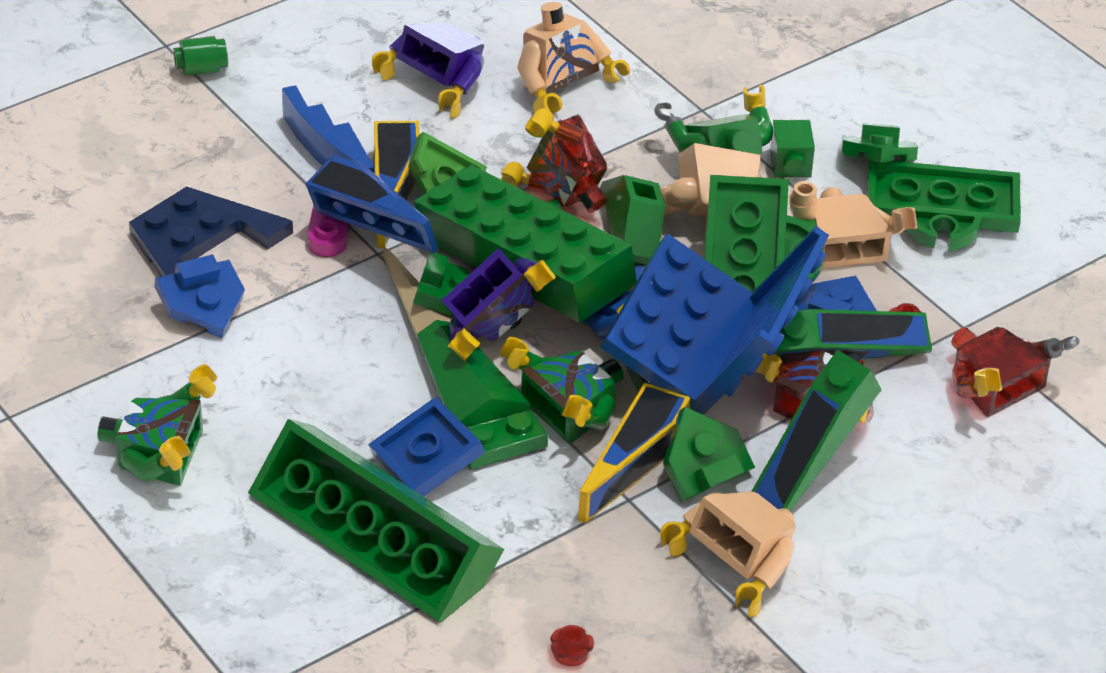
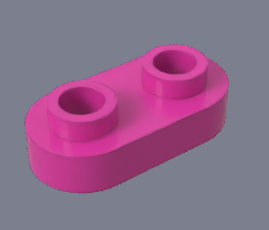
M313 205L308 227L309 250L315 255L322 257L339 255L347 246L351 224L316 212Z

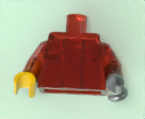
M967 327L961 328L954 334L951 340V345L957 350L955 364L952 369L956 393L962 398L970 397L987 417H990L1044 389L1051 359L1060 357L1064 350L1073 349L1079 344L1080 340L1076 336H1070L1061 341L1057 338H1050L1034 342L1020 338L1003 327H995L980 336L974 334Z

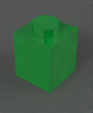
M773 120V138L770 144L774 177H812L815 145L810 120Z

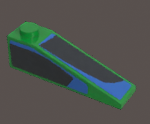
M808 309L798 310L787 327L781 328L780 333L784 335V338L773 354L782 360L780 367L817 364L818 360H805L811 357H819L821 351L834 355L837 350L844 354L851 351L859 355L861 359L931 353L932 345L927 317L924 312Z
M839 350L835 352L811 384L753 487L752 492L758 493L777 509L786 508L790 512L881 392L882 389L870 369Z

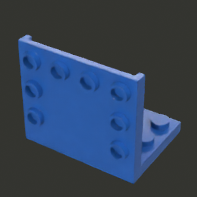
M815 226L752 293L667 233L655 249L600 348L654 386L691 397L690 409L704 415L724 394L728 397L734 394L744 378L742 375L746 374L750 377L761 364L764 353L771 356L779 347L784 338V335L780 333L781 328L787 327L799 309L794 305L795 301H799L812 284L813 280L808 278L809 273L813 274L826 256L822 248L829 234Z

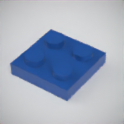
M434 397L368 444L372 454L394 478L423 497L485 453L482 443L437 397Z

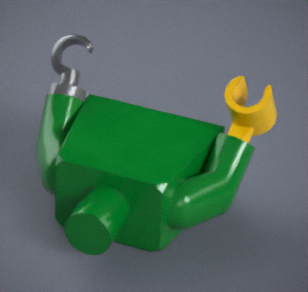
M759 85V93L757 94L748 93L747 87L743 88L744 109L750 112L749 114L684 124L680 117H674L672 113H664L660 110L664 108L671 109L672 105L670 103L660 102L654 109L655 115L659 119L666 121L664 127L680 153L694 143L762 155V146L770 143L773 138V127L768 110L766 109L765 87L763 85Z

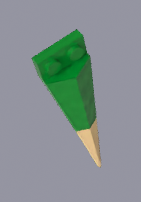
M384 247V260L417 337L438 398L482 443L485 450L483 455L468 465L470 469L548 447V434L532 413L528 400L479 347L465 361L448 347V344L452 341L448 328L449 322L452 319L451 316L413 303L419 285L418 280L388 248Z

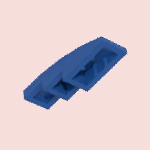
M296 85L282 88L284 120L298 141L322 166L335 154L350 160H357L374 173V166L349 122L334 125L323 104L307 106Z

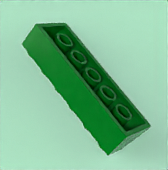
M287 419L248 491L251 496L439 622L447 619L484 588L505 550L316 426L292 419Z

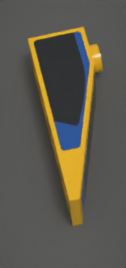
M374 121L375 175L407 201L416 183L408 165L416 138L420 135L419 121ZM377 234V248L386 247L389 238Z
M647 383L643 384L580 489L578 521L587 523L664 461L667 448L670 447L674 436L679 410L684 407L690 409L691 397Z

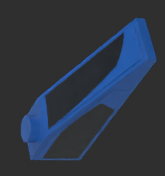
M334 154L305 183L316 212L433 254L438 250L429 220L359 161Z

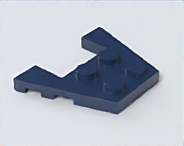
M186 186L129 222V229L132 238L148 261L155 264L159 270V276L162 277L174 274L176 263L196 259L238 232L244 233L266 249H270L293 234V221Z

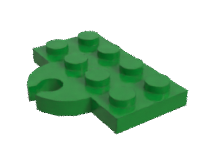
M869 159L867 197L874 207L879 208L892 216V211L898 208H915L917 229H906V232L915 241L926 247L935 248L937 230L950 233L948 240L949 250H957L969 246L978 238L980 229L1019 233L1021 222L1019 172L892 160L889 163H879Z
M710 175L705 260L753 293L814 227L801 218L787 215L789 179ZM823 262L813 274L809 273L808 278L813 280L812 283L821 273Z

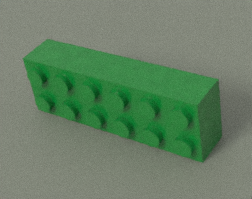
M473 165L460 170L456 175L442 184L433 187L429 192L414 201L415 209L429 220L438 248L475 268L498 248L512 264L519 258H528L537 263L543 259L556 278L538 292L533 288L531 290L533 298L578 323L587 319L637 283L631 244Z

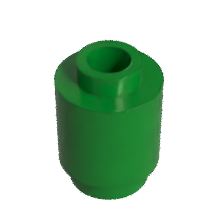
M215 36L182 39L179 40V47L173 48L176 70L182 69L184 76L219 72L220 68L228 67V54L224 38L216 39Z

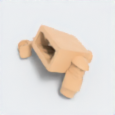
M694 143L678 154L681 179L676 180L673 184L660 187L666 206L664 216H669L685 209L690 215L706 217L707 233L710 175L761 177L759 172L762 167L760 164L761 155Z
M807 181L796 183L792 193L789 195V204L793 217L803 220L815 219L816 226L829 234L824 244L826 256L823 260V268L887 261L891 236L900 234L905 229H917L916 212L913 207L895 209L892 211V216L879 208L874 207L866 195H843L840 189L836 187L827 188L821 193L820 198H817V187Z

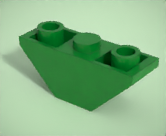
M627 175L603 181L600 191L612 235L632 245L634 263L647 264L660 243L666 207L659 183Z

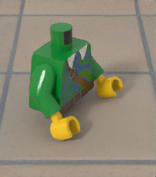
M516 337L507 338L499 354L502 357L508 358L507 364L511 369H520L522 371L521 394L530 403L531 410L560 437L570 444L590 429L601 431L607 427L616 407V384L624 378L623 370L616 360L610 359L597 365L582 351H573L556 357H540L529 352V347L522 340Z
M203 364L191 372L189 376L190 383H187L173 394L158 398H135L131 400L124 419L105 416L100 419L97 432L98 440L116 444L118 465L132 473L142 482L157 479L181 486L203 431L200 398L201 396L203 398H210L214 395L216 386L213 382H216L217 375L208 365Z

